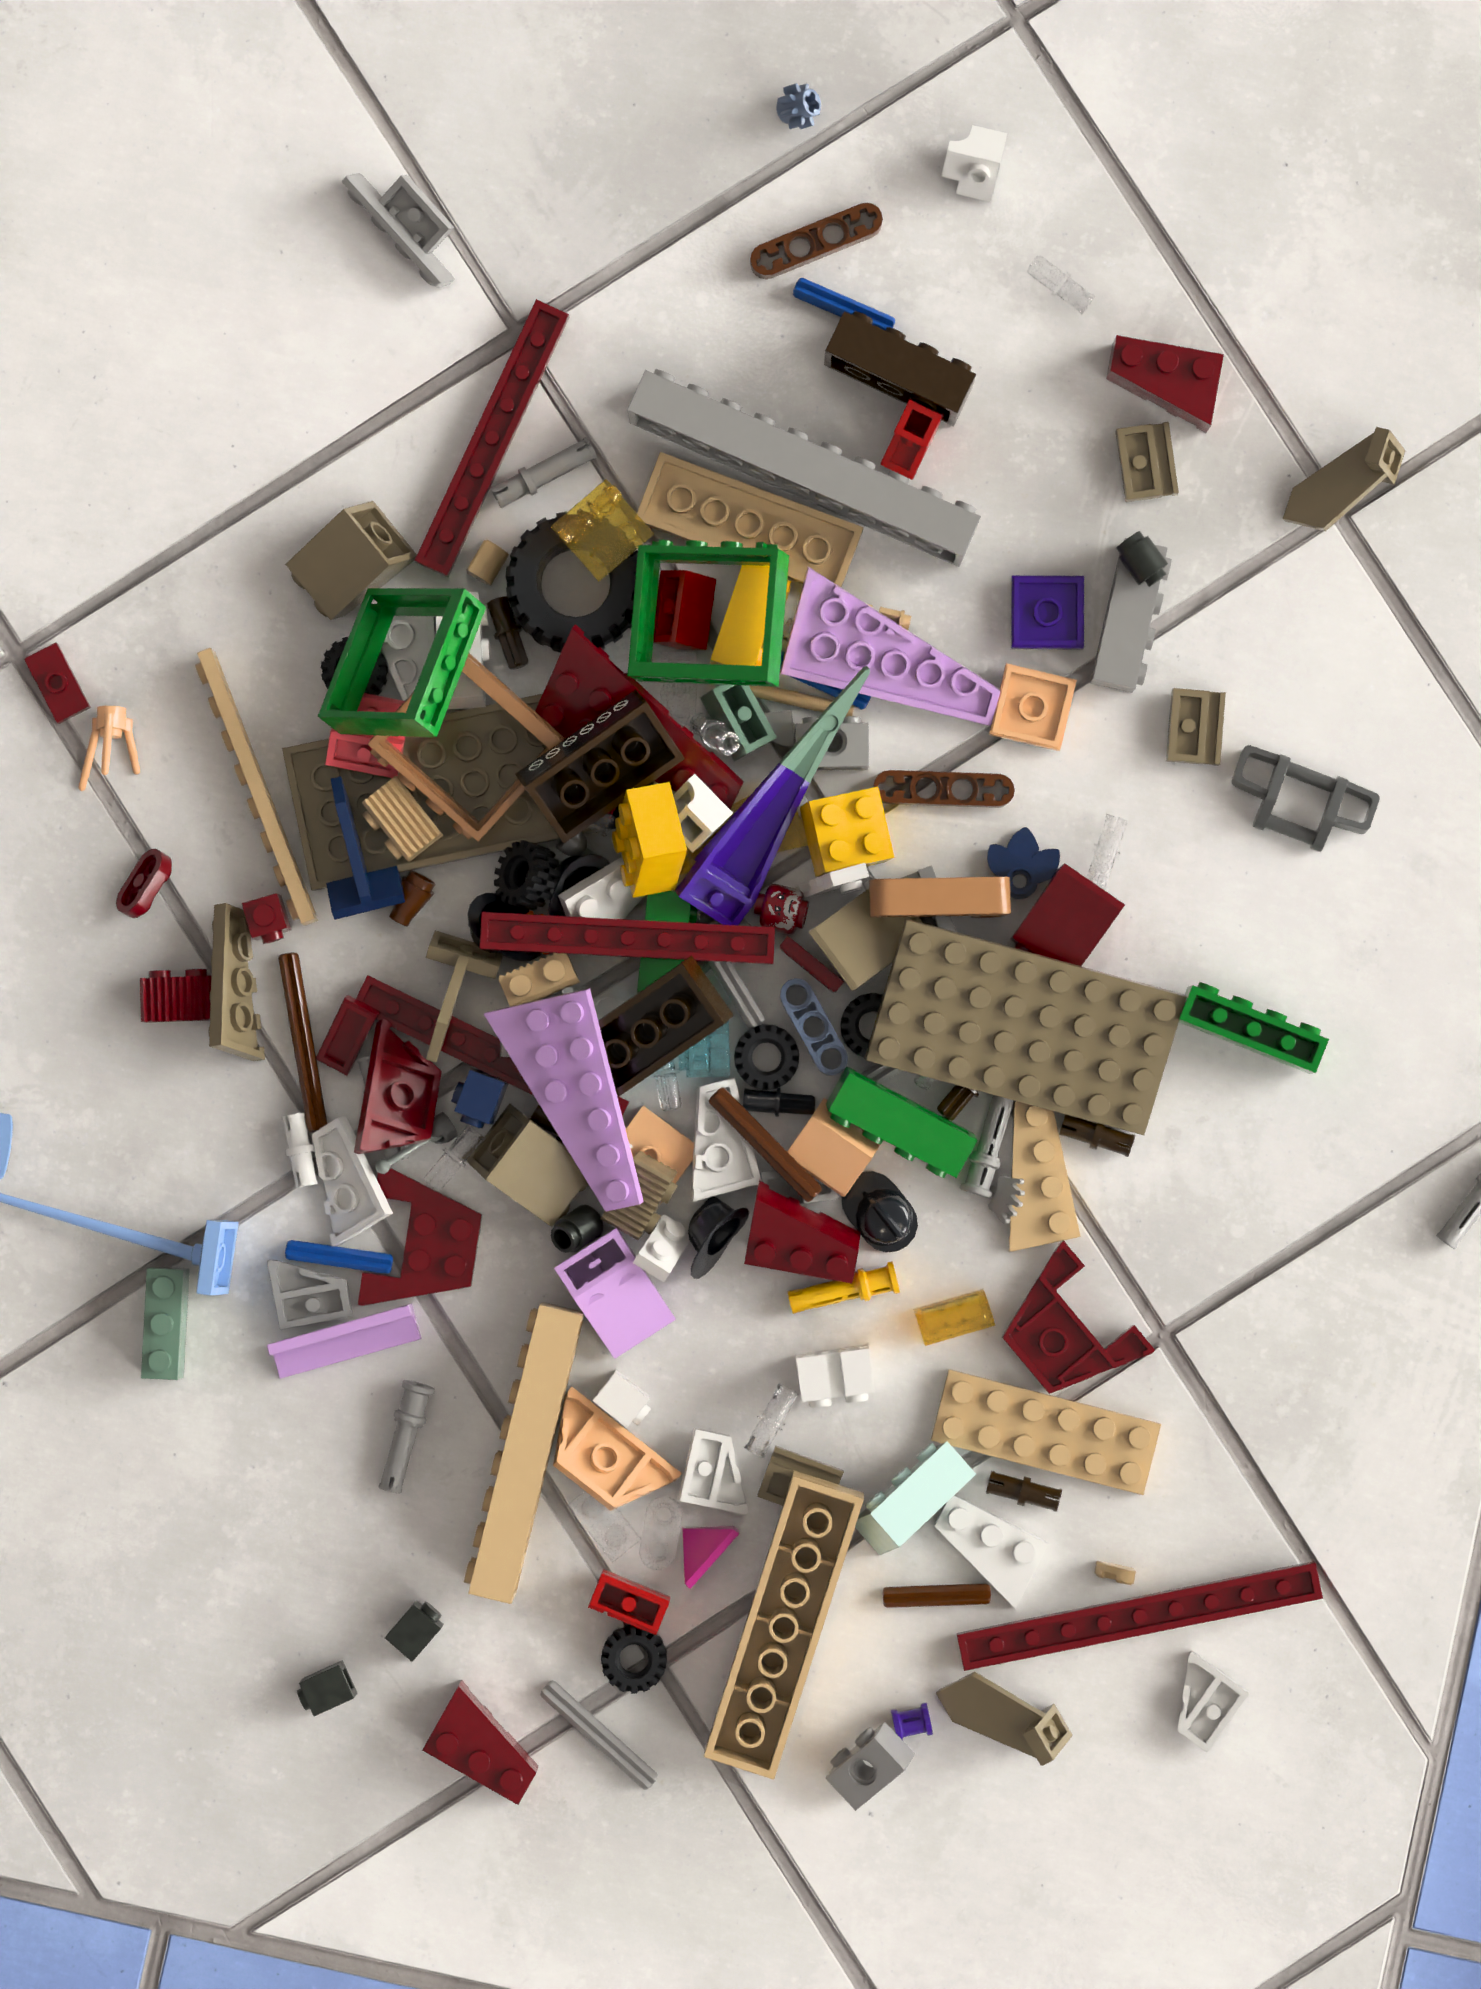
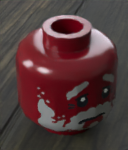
M771 884L765 894L759 893L755 902L754 914L760 915L759 922L761 927H775V932L792 935L796 932L797 928L803 929L808 913L809 901L804 900V894L799 889Z

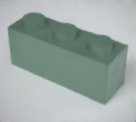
M147 1268L141 1365L142 1379L179 1380L184 1378L189 1268Z

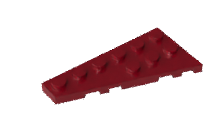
M575 624L571 629L535 712L564 738H567L636 689L647 701L685 758L654 781L659 784L670 782L671 789L677 792L695 774L731 810L744 781L713 752H708L693 738L694 734L685 726L681 727L658 700L635 679L627 676L628 673L621 671L609 659V655L600 646L597 648L584 636L585 632Z

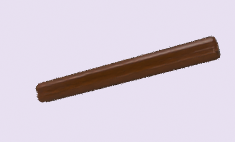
M295 952L279 955L278 960L307 1129L309 1131H317L327 1125V1118L317 1060L315 1059L316 1054L299 955Z

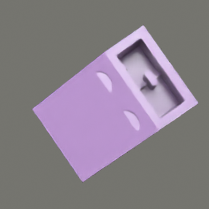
M617 1228L554 1268L614 1359L676 1320L645 1270L633 1264L636 1256Z

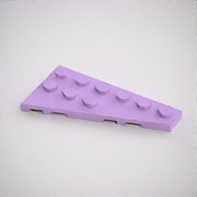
M807 567L780 669L781 674L844 689L857 673L867 666L870 668V674L859 691L860 694L991 726L1000 695V690L812 568Z
M590 988L484 1013V1016L605 1212L643 1203L644 1200Z

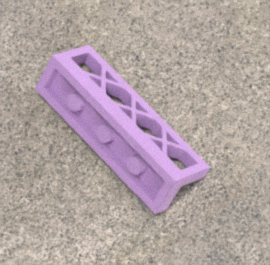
M408 1304L268 1344L267 1348L269 1355L274 1356L281 1379L422 1338L413 1306Z

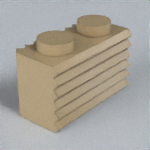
M397 776L393 777L362 802L367 809L362 813L363 817L374 831L380 827L389 837L384 844L397 860L404 856L410 862L443 836Z
M553 953L552 956L547 954L546 959L540 957L539 962L534 960L532 965L527 963L526 967L520 966L519 970L513 969L512 973L506 972L505 976L500 974L498 978L509 1006L540 1000L564 988L580 983L569 955Z

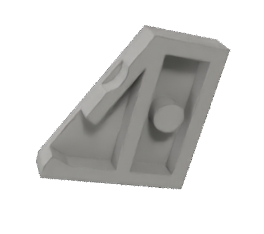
M278 1260L267 1261L280 1330L353 1316L345 1279Z

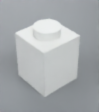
M617 1370L593 1399L594 1403L626 1428L631 1422L638 1426L651 1410L646 1405L650 1400V1396Z

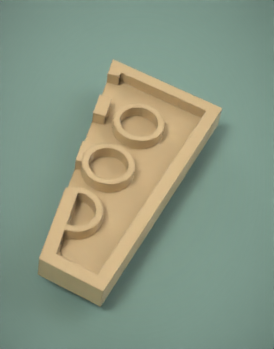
M1016 1101L1013 1108L1011 1178L1024 1179V1184L1016 1185L1025 1191V1195H1015L1023 1203L1022 1207L1012 1205L1014 1210L1017 1211V1216H1010L1009 1252L1081 1237L1054 1111Z

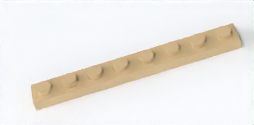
M212 648L197 653L200 663L195 664L197 673L203 685L206 683L210 685L213 696L208 698L210 707L215 718L222 717L226 730L221 732L222 738L229 752L235 750L239 764L234 765L237 777L242 786L248 784L252 797L247 799L254 819L261 818L265 831L261 832L260 836L267 853L274 852L278 865L274 866L273 870L280 887L286 885L290 893L291 899L286 900L291 917L294 921L300 919L301 924L304 926L319 921L216 652Z

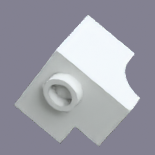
M972 125L970 135L966 139L949 142L941 177L959 181L956 194L991 202L1007 133Z
M695 774L673 795L685 844L692 852L702 846L733 814Z

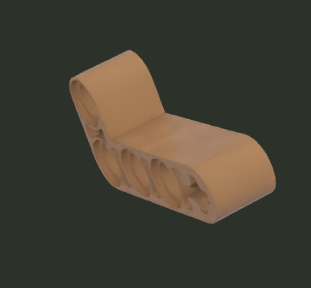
M1010 877L869 880L870 917L941 916L992 918L1011 914Z

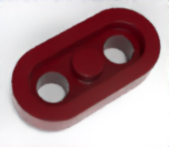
M150 849L141 856L117 895L116 907L118 911L130 918H138L150 909L155 896L171 875L172 861L168 855L158 849Z

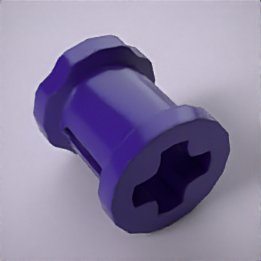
M927 1702L922 1703L920 1708L898 1712L897 1709L891 1710L895 1733L902 1740L904 1737L926 1733L928 1736L933 1735Z

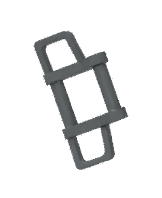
M1251 745L1245 746L1242 750L1231 782L1233 786L1262 799L1253 822V827L1260 830L1267 828L1310 844V849L1318 852L1323 850L1333 826L1358 834H1365L1371 827L1380 800L1377 793L1351 783L1343 777L1337 776L1335 779L1290 762L1291 758L1282 754L1278 755ZM1251 757L1275 765L1267 789L1246 780L1242 776L1247 758ZM1285 775L1331 792L1316 831L1271 814ZM1345 792L1368 803L1369 807L1364 822L1360 823L1337 816Z

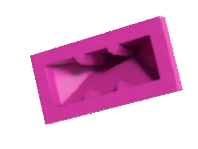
M735 1526L682 1528L685 1585L691 1589L739 1535V1530Z

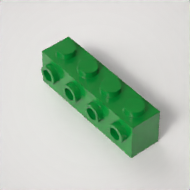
M1199 982L1197 987L1194 985L1187 987L1185 992L1186 1000L1178 1018L1179 1023L1308 1074L1317 1072L1329 1041L1328 1038L1320 1036L1321 1029L1303 1022L1297 1027L1286 1022V1015L1267 1009L1265 1013L1252 1009V1002L1234 995L1229 1000L1218 995L1219 989Z
M846 1066L826 1102L828 1111L832 1113L830 1118L847 1128L850 1127L851 1123L864 1130L862 1135L867 1139L880 1145L884 1140L896 1146L894 1149L895 1153L909 1161H913L917 1157L927 1163L926 1169L942 1178H945L946 1174L957 1178L978 1141L973 1132Z

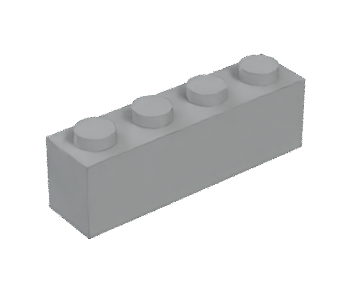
M1155 545L1168 562V565L1164 568L1167 575L1162 578L1167 580L1172 559L1166 558L1167 547ZM1119 558L1090 683L1132 693L1136 689V685H1143L1148 664L1142 663L1145 649L1151 650L1156 629L1150 628L1153 614L1159 615L1164 594L1158 593L1160 580L1151 587H1148L1146 582L1139 586Z

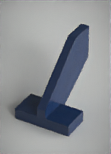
M341 776L331 778L335 806L354 875L326 883L334 920L404 903L405 897L397 865L367 872L351 803Z

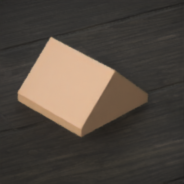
M823 1098L787 1152L810 1175L842 1197H845L873 1158L880 1144L862 1135L864 1131L862 1128L852 1123L847 1128L830 1118L832 1113L828 1111L826 1106L827 1099Z

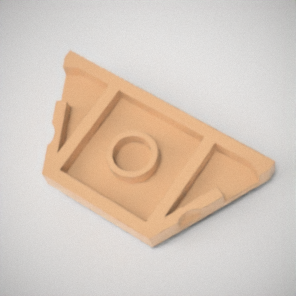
M571 1387L567 1391L564 1398L553 1466L607 1509L612 1511L673 1483L682 1474L680 1471L575 1388Z

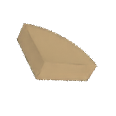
M1096 1561L1094 1573L1100 1578L1114 1579L1118 1583L1131 1585L1134 1584L1136 1571L1132 1567Z

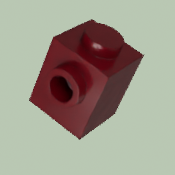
M278 893L242 903L252 939L257 941L262 939L263 944H268L284 939L283 933L292 930L283 898Z

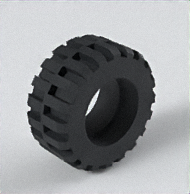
M567 511L556 513L557 517L547 520L545 517L536 522L537 526L533 530L529 531L527 529L520 537L521 542L517 547H513L510 554L511 560L509 566L506 567L505 578L507 580V597L519 625L526 633L533 637L534 641L542 646L551 647L555 652H562L571 629L575 624L585 632L584 636L597 648L600 646L602 649H605V645L612 641L616 643L623 637V633L632 627L638 550L619 526H613L609 523V519L600 515L596 518L589 516L588 512L577 511V514L567 515ZM571 550L587 551L598 557L607 568L610 577L609 592L603 604L594 612L580 617L566 616L555 611L545 600L541 586L543 572L548 563L557 555Z

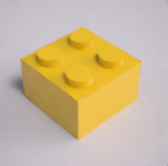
M878 787L812 800L800 806L815 877L865 863L867 867L885 863L895 858Z

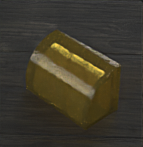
M983 1289L913 1309L921 1339L925 1346L996 1326Z

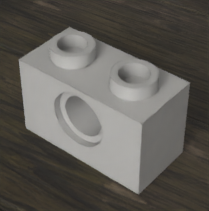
M847 716L836 733L842 740L841 749L833 753L826 751L817 770H868V723H861L860 717ZM819 717L802 718L803 724H795V744Z
M886 1722L876 1730H873L871 1727L867 1728L855 1740L856 1746L849 1751L845 1747L830 1761L833 1768L825 1779L855 1811L903 1773L915 1755ZM863 1760L869 1762L873 1767L866 1765Z

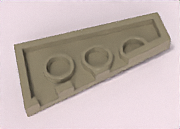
M227 903L214 905V920L212 922L213 950L211 956L212 979L210 1026L208 1030L209 1047L251 1061L265 1060L264 1047H258L256 1030L262 1029L260 1014H254L252 993L257 992L256 978H253L248 967V961L253 959L251 934L244 910Z

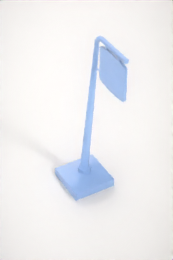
M0 1113V1179L4 1177L7 1169L13 1131L12 1116ZM0 1193V1202L190 1260L193 1265L199 1266L197 1294L210 1296L229 1294L239 1224L237 1221L207 1220L202 1244L196 1243L194 1246Z

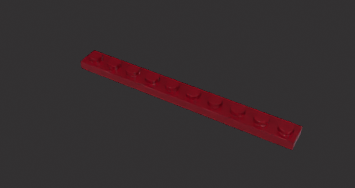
M1312 1561L956 1634L963 1669L967 1671L1323 1599L1316 1562Z

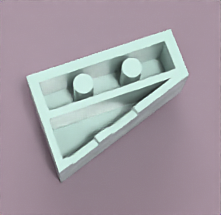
M947 1441L938 1446L931 1443L916 1456L919 1462L910 1470L908 1467L901 1470L891 1480L893 1485L886 1492L880 1491L865 1505L867 1508L858 1516L855 1528L879 1555L899 1548L976 1475Z

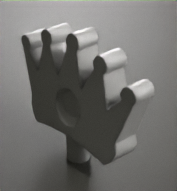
M999 1176L997 1187L994 1185L990 1186L989 1190L995 1195L988 1207L1003 1224L1010 1222L1006 1214L1017 1216V1211L1014 1210L1012 1205L1015 1207L1023 1206V1203L1015 1195H1025V1191L1016 1185L1024 1184V1179Z

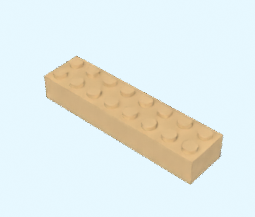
M542 1302L538 1309L533 1308L530 1311L526 1331L532 1332L530 1344L524 1343V1346L522 1345L517 1367L523 1368L521 1380L515 1379L513 1381L508 1403L515 1404L512 1416L507 1415L504 1418L499 1439L506 1440L504 1450H498L494 1457L490 1475L497 1476L495 1486H489L484 1497L482 1511L488 1512L486 1523L480 1522L476 1530L473 1547L479 1548L477 1558L472 1557L471 1561H469L464 1583L470 1584L468 1594L512 1604L516 1596L584 1319L582 1311Z
M794 1470L704 1752L705 1758L774 1780L864 1501L863 1492Z

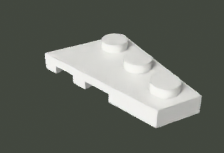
M622 857L558 895L566 916L624 919L645 896L633 898L630 886H624L620 866L624 865Z
M735 1078L697 1087L690 1202L758 1185L759 1180L762 1181L753 1147L709 1104L710 1097L722 1087L741 1104Z
M346 1116L336 1118L312 1134L319 1177L324 1180L327 1201H324L326 1215L330 1214L333 1234H330L331 1246L334 1247L342 1245L393 1213L365 1154L354 1153L356 1136Z

